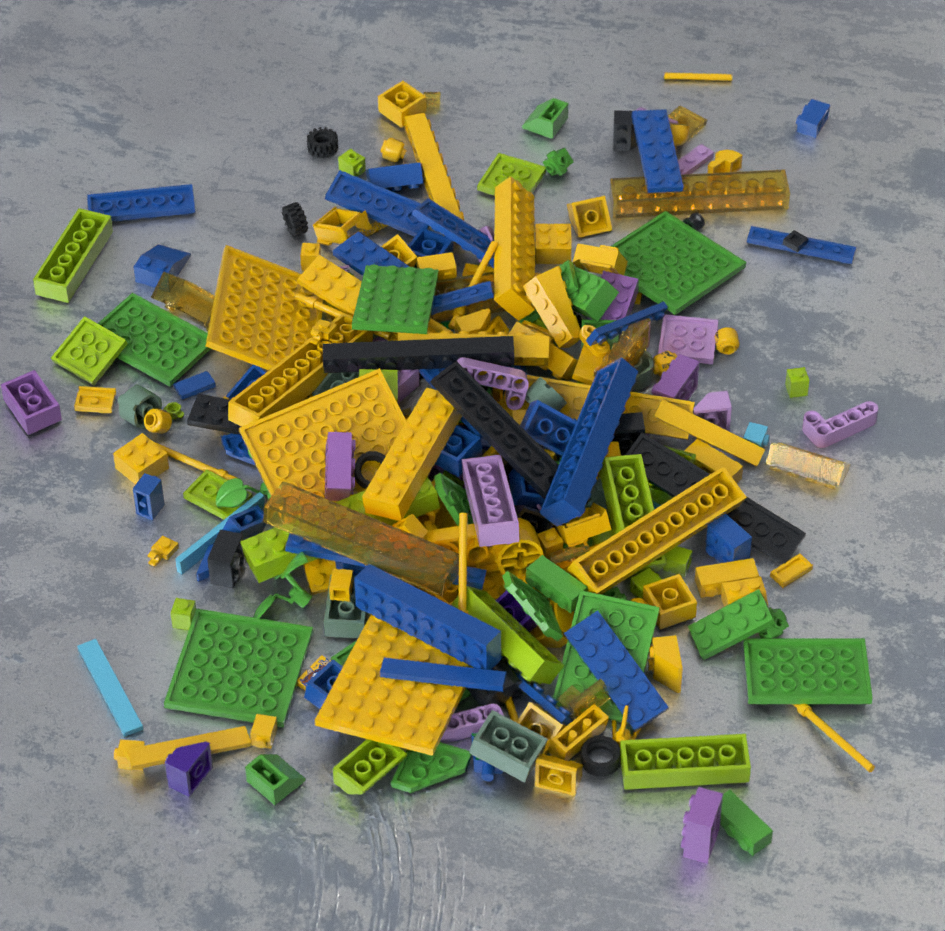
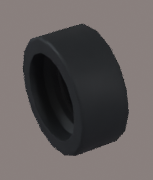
M369 451L357 459L354 477L362 488L367 489L371 482L363 477L361 473L362 465L367 461H377L382 464L386 457L384 454L377 451Z
M594 736L586 740L581 748V764H583L584 770L595 776H607L615 772L620 764V747L617 742L607 736ZM596 749H604L609 751L613 758L608 762L598 763L592 761L588 754Z

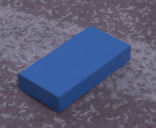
M208 371L174 384V389L182 400L216 387V383Z

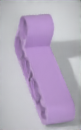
M459 358L457 360L480 385L506 390V404L510 409L518 410L522 407L529 385L524 371L469 358ZM481 371L487 372L485 375H478ZM499 375L505 376V378L501 380L496 379ZM518 379H522V380H523L522 383H519V384L515 383V381L518 380ZM513 396L518 397V399L515 401L510 400V398Z
M867 401L827 420L816 411H807L803 417L802 431L816 447H828L875 425L877 422L878 405Z
M488 704L454 713L440 742L447 744L470 738L471 733H478L492 710L504 716L502 709L496 704Z

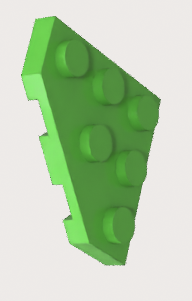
M441 473L435 475L437 494L457 526H459V513H468L467 525L474 524L466 489Z
M507 571L502 576L505 582V589L520 603L525 613L536 622L546 637H552L559 641L563 634L549 598Z
M439 742L433 756L407 749V757L400 762L391 781V787L412 793L466 772L472 759V754L468 750Z

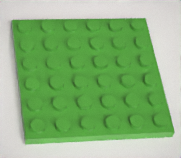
M664 211L611 245V247L618 248L619 252L628 261L624 276L637 278L639 280L638 291L658 304L665 302L668 306L667 310L674 315L746 268L747 263L667 211Z
M196 608L164 700V708L254 723L256 714L277 717V727L284 728L297 687V680L300 677L313 635V627Z

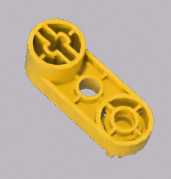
M518 518L520 542L489 547L483 546L478 550L471 551L473 548L479 547V542L474 524H468L467 566L486 570V573L500 571L504 575L509 571L519 579L525 578L526 568L540 556H544L534 526L529 521ZM428 520L424 521V527L428 532L420 546L412 547V556L459 565V526L437 529L436 524H431V521Z

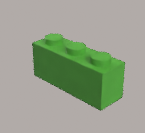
M543 555L526 568L525 581L569 613L576 609L580 590L586 592L588 590L586 585Z
M731 790L723 794L720 825L730 837L739 842L743 850L748 851L754 856L772 843L773 830Z

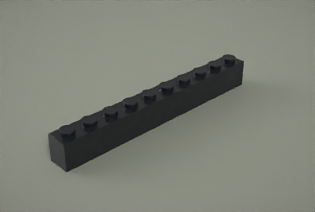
M513 336L323 344L324 373L359 372V369L377 370L379 368L380 370L442 369L449 367L459 358H469L501 366H514Z

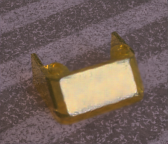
M163 272L151 298L165 303V308L173 312L177 309L205 324L204 327L208 331L215 295L188 280Z

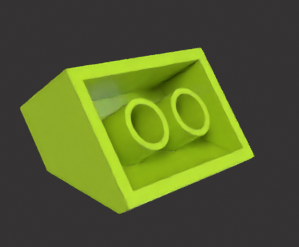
M366 739L333 768L334 783L349 795L364 794L407 757V753L397 746Z

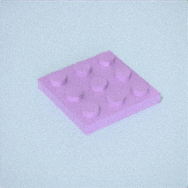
M665 314L658 354L670 351L674 352L677 356L682 354L703 364H713L716 345L715 333L718 330L719 320Z

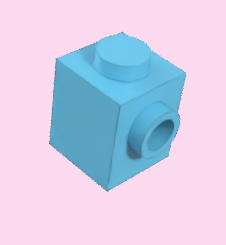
M749 422L743 439L762 448L767 446L770 435H767L768 426Z

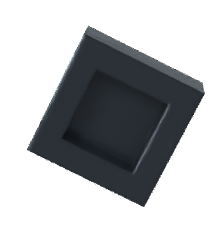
M795 230L783 239V245L795 252L800 251L808 243V237Z

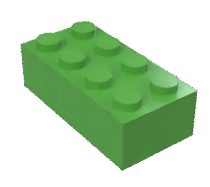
M574 266L579 289L568 296L572 302V310L598 322L619 291L607 280Z

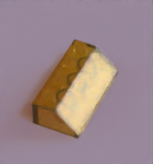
M647 318L633 323L626 331L624 330L618 342L613 344L610 353L604 356L601 365L595 368L593 376L595 377L598 370L620 358H623L634 367L650 346L651 319Z
M771 442L765 465L770 466V470L780 472L782 469L788 471L787 475L798 478L801 475L806 477L808 482L817 484V481L825 483V487L831 489L842 486L851 466L849 463L781 442Z

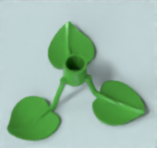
M239 478L226 481L220 487L216 496L217 507L233 508L245 502L248 496L246 489H249L255 493H262L268 502L274 505L275 503L264 482L261 484L260 490H257L249 485H244L243 481Z
M304 552L298 553L288 564L284 572L274 577L275 580L279 577L281 579L286 577L293 585L288 592L290 598L277 593L269 595L257 607L253 618L259 619L277 598L288 601L290 604L295 602L301 608L308 604L312 595L299 586L290 574L295 568L308 562Z

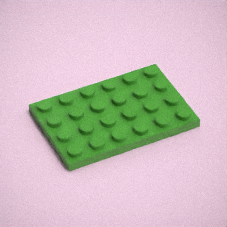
M375 264L366 265L352 320V330L427 334L439 270L432 268L387 267Z
M131 293L98 323L127 341L128 344L117 358L169 387L211 350V348L205 346L207 332L134 293Z
M580 590L571 628L598 610L634 661L645 673L660 607ZM567 641L562 664L565 666L559 672L553 695L558 701L557 705L559 707L563 706L571 712L582 714L595 704L609 716L608 720L622 723L623 715L570 642Z
M746 638L743 640L748 704H872L873 697L865 638Z

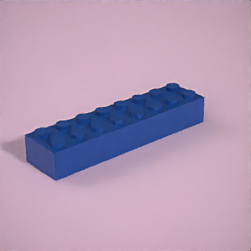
M368 564L354 577L356 607L360 610L368 612L376 618L391 624L393 627L420 639L424 643L473 668L491 670L501 660L500 630L371 564Z

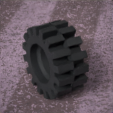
M319 127V130L313 129V132L310 131L307 135L308 152L312 156L315 154L317 158L318 156L320 158H324L323 156L328 158L329 154L333 156L334 152H337L338 135H336L335 131L333 132V129L330 128L328 130V127H324V129Z
M294 202L283 206V220H285V226H287L290 234L295 237L308 232L307 217L304 215L305 212L302 210L301 205Z

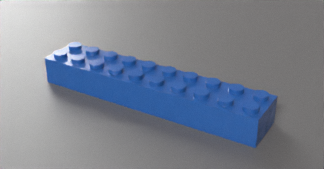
M623 358L597 371L540 510V514L556 527L563 523H568L575 517H580L585 512L586 502L591 497L590 492L597 482L596 477L603 466V459L608 453L609 444L614 438L613 434L620 423V416L625 411L624 406L631 395L630 391L636 383V376L638 374V371Z

